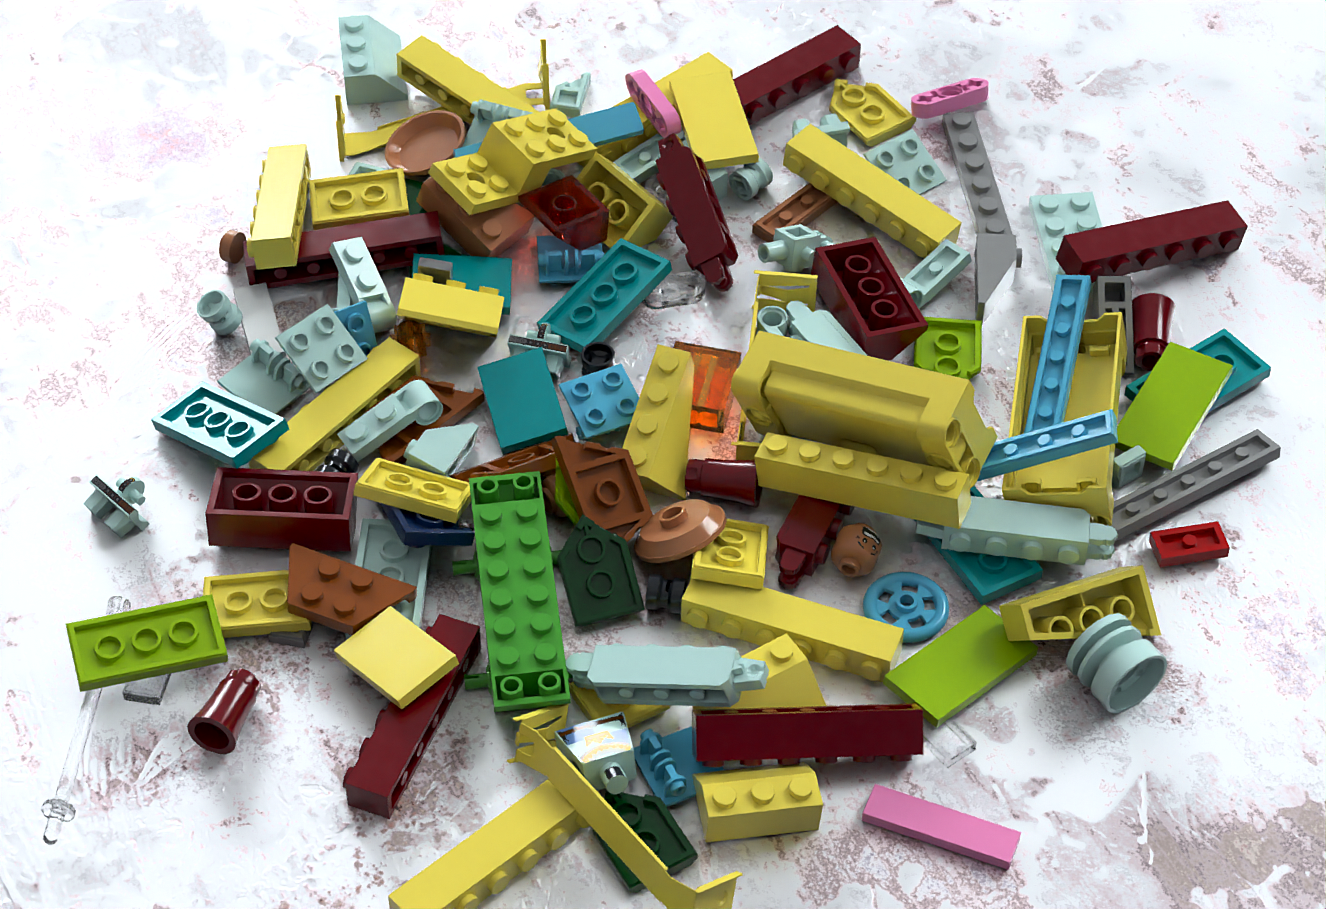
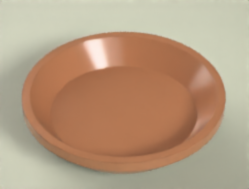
M435 110L419 114L407 120L394 131L385 147V159L391 169L403 168L404 175H429L428 172L432 163L454 158L453 149L461 148L465 142L466 127L462 119L450 111Z
M698 499L685 500L669 505L653 514L646 524L641 527L639 536L634 544L635 552L641 560L650 563L669 562L686 557L707 546L720 535L727 522L726 514L720 506Z

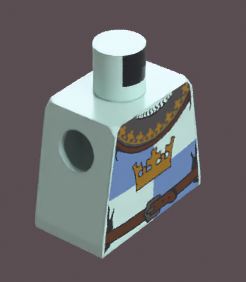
M623 711L555 731L557 748L596 790L606 788L611 794H619L627 788L628 781L633 780L637 776L633 745Z

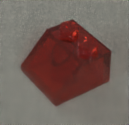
M573 175L519 195L518 201L555 237L581 251L607 240L610 210Z

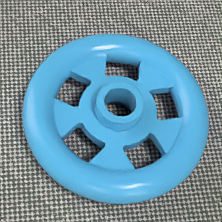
M895 572L880 577L870 585L863 599V612L866 618L886 624L889 623L882 616L890 613L897 620L892 625L904 629L903 643H915L927 640L942 630L949 617V602L942 588L930 578L913 572ZM902 586L918 588V591L914 593L902 591L901 589ZM884 592L892 595L888 603L879 600V597ZM923 600H932L935 609L925 610ZM901 603H909V604H911V605H910V606H904V605H902ZM921 618L925 624L917 628H912L909 622H913Z

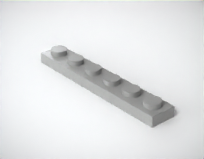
M974 112L943 114L942 125L976 235L977 233L1013 235Z
M1256 429L1114 501L1112 527L1118 533V538L1115 541L1280 458L1281 447L1259 429Z

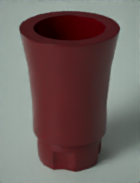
M1158 293L1142 294L1132 300L1135 362L1137 366L1149 372L1153 370L1171 340L1172 322L1176 310V305L1172 299Z
M689 459L686 466L685 490L688 492L701 493L702 496L736 501L756 508L759 506L763 487L758 485L755 459Z
M242 668L238 670L232 669L225 679L220 681L205 705L188 722V733L195 743L203 749L217 754H229L235 749L241 729L255 705L256 697L261 689V683L256 679L255 675Z

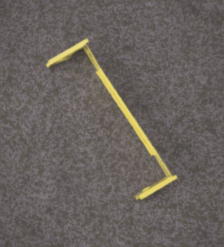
M540 39V57L537 69L541 82L524 83L507 90L523 102H527L530 105H544L545 110H550L549 64H547L546 39ZM543 89V98L529 99L526 97V91ZM335 95L337 112L336 131L340 162H344L346 156H355L373 149L386 147L394 131L407 120L419 114L378 126V130L371 132L345 133V114L343 113L341 95ZM442 106V107L435 108V109H432V110H429V111H435V110L449 111L448 109H446V108L443 107V106Z
M754 270V274H759L755 301L754 305H752L754 310L749 348L757 334L756 320L758 310L766 306H777L786 311V305L790 301L799 300L802 303L808 304L805 306L812 312L815 311L818 275ZM771 286H809V287H808V288H798V289H789V290H787V289L775 288V287H771ZM757 293L758 296L763 294L779 300L757 298ZM742 408L737 442L732 441L731 445L736 446V460L755 459L754 456L761 443L744 442L746 415Z
M569 704L551 705L512 718L516 722L521 720L519 732H516L515 744L519 746V743L534 742V744L516 749V757L508 759L507 762H521L547 776L556 789L667 909H732L737 877L743 875L742 873L735 871L697 887L696 890L672 878L666 872L668 868L560 752L556 745L555 731L566 727ZM560 717L548 727L534 730V728Z

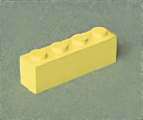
M658 344L622 449L629 450L643 490L685 501L687 491L685 490V475L691 432L690 419L695 368L691 352Z
M1143 565L1118 567L999 605L1008 641L1077 639L1097 620L1116 613L1126 616L1131 621L1132 626L1141 632L1142 636H1161Z

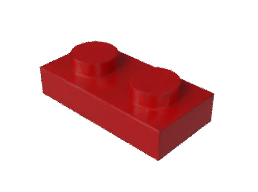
M1218 521L1152 531L1149 537V543L1160 568L1228 557L1230 550Z

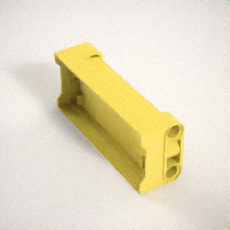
M1122 312L1104 313L1098 319L1084 320L1064 422L1113 409L1116 419L1118 418L1121 377L1125 373L1127 342ZM1040 315L1023 316L1008 438L1024 434L1047 319ZM1115 443L1004 474L1002 485L1004 500L1084 509L1090 514V523L1112 526L1114 507L1112 474Z
M758 331L743 361L732 377V393L758 434L766 435L767 432L789 437L793 435L832 446L835 445L846 449L969 474L970 488L976 484L980 471L998 437L993 427H985L973 402L975 390L968 379L764 331Z

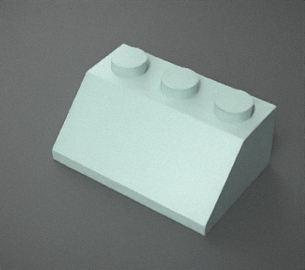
M369 15L338 17L347 105L408 100L406 81L397 76V53L402 50L400 35Z

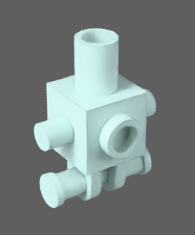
M801 224L775 229L773 242L759 245L758 256L763 263L776 261L783 265L787 271L801 272L803 268L812 267L815 248L833 245V240L820 231H812Z

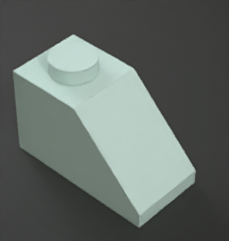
M470 423L425 430L418 441L413 439L408 444L403 456L407 459L406 466L450 477L449 475L456 472L473 449L479 426Z

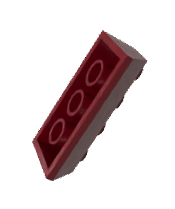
M876 237L815 248L811 275H818L817 289L832 316L867 356L887 361L892 360L928 330V323Z
M217 467L205 512L209 546L290 549V545L294 543L311 550L351 552L356 529L357 496L353 494L355 484L358 481V473Z

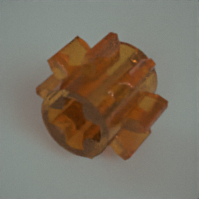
M406 320L399 325H395L394 334L389 335L396 342L418 354L420 358L427 356L426 347L432 346L431 333L425 331V324H420L414 320Z

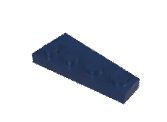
M380 503L403 545L412 548H423L425 545H473L475 533L469 528L461 529L458 526L459 519L455 524Z

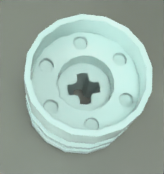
M1120 613L1107 615L1088 627L1076 639L1066 659L1067 668L1071 673L1078 676L1079 681L1083 685L1091 687L1092 695L1107 711L1114 714L1124 712L1145 699L1157 687L1167 668V660L1164 655L1150 641L1142 639L1141 632L1132 626L1131 621L1126 616Z

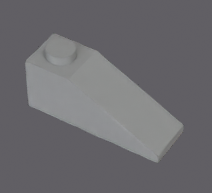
M977 233L974 252L975 320H981L982 325L1014 281L1015 268H1021L1022 248L1016 247V235Z
M1098 276L1093 286V318L1098 319L1104 313L1122 312L1127 342L1126 369L1124 374H1134L1131 276Z

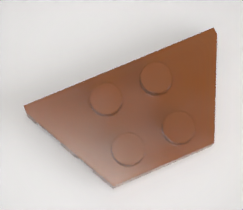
M413 375L367 411L392 393H396L409 382L423 380L442 403L443 412L435 422L429 425H420L414 421L377 448L381 458L404 464L407 461L403 457L404 452L411 440L415 439L418 441L427 429L455 425L485 401L484 392L474 388L473 393L455 390V384L434 382L429 378Z
M573 433L564 435L566 440L575 442ZM551 440L449 476L450 478L468 483L469 478L540 471V477H546L556 473V455L550 442Z
M556 436L550 441L579 519L583 514L595 521V524L612 534H617L628 542L653 516L629 450L617 447L605 448L598 443L588 441L584 444L566 440L565 436Z
M294 543L290 545L288 613L353 635L389 606L393 607L403 600L411 603L417 597L416 586Z

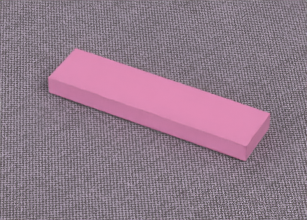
M878 784L874 785L862 813V821L1007 870H1009L1021 837V832Z

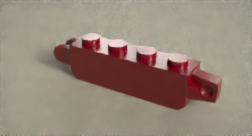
M675 133L670 134L668 137L658 141L661 158L655 160L659 170L656 177L661 188L667 192L669 197L666 200L667 208L671 215L676 217L678 226L675 227L676 233L681 242L687 247L688 252L685 253L686 261L693 271L698 270L704 275L707 282L713 285L715 289L720 292H728L734 283L729 267L736 263L739 256L704 160L698 157L691 148L684 146Z
M804 495L798 496L776 536L777 552L775 553V559L781 571L778 576V582L784 590H793V588L799 586L804 575L812 577L818 565L825 564L830 552V542L832 539L836 540L839 531L843 528V518L845 515L850 516L855 506Z

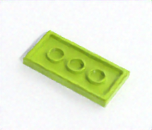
M1169 342L1118 424V443H1115V448L1126 452L1139 445L1146 451V461L1173 471L1232 374L1233 365Z
M212 594L65 624L80 692L228 662V654Z
M984 605L884 675L883 684L905 703H916L923 709V718L935 728H938L1037 655L1038 646L1030 640L1008 641L1002 618Z

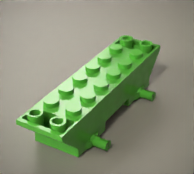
M540 471L469 478L476 550L473 559L452 561L453 576L475 573V577L480 583L488 665L486 673L464 674L465 690L488 687V691L493 698L494 713L570 704L569 678H573V676L566 669L553 565H558L557 556L561 550L552 551L549 543Z

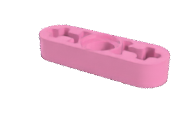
M639 69L626 74L625 81L630 96L659 134L666 138L670 134L680 133L681 121L677 111L646 71Z
M970 78L914 95L911 98V114L916 118L927 119L984 102L989 98V82L981 78Z

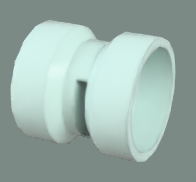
M759 158V162L744 164L743 168H738L729 175L731 189L743 200H749L758 193V189H764L773 181L771 168L761 158Z
M218 289L205 293L198 301L196 307L198 315L208 322L211 328L219 335L232 333L238 328L243 318L241 310L234 303H231L229 298Z

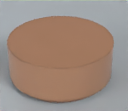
M228 230L222 236L219 244V255L223 261L237 264L243 258V241H247L243 232Z

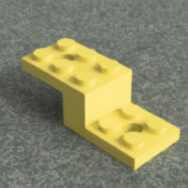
M555 108L492 122L477 153L432 163L428 174L469 215L534 199L551 168L591 159L597 148L588 140L586 134L579 131L567 119L564 113Z

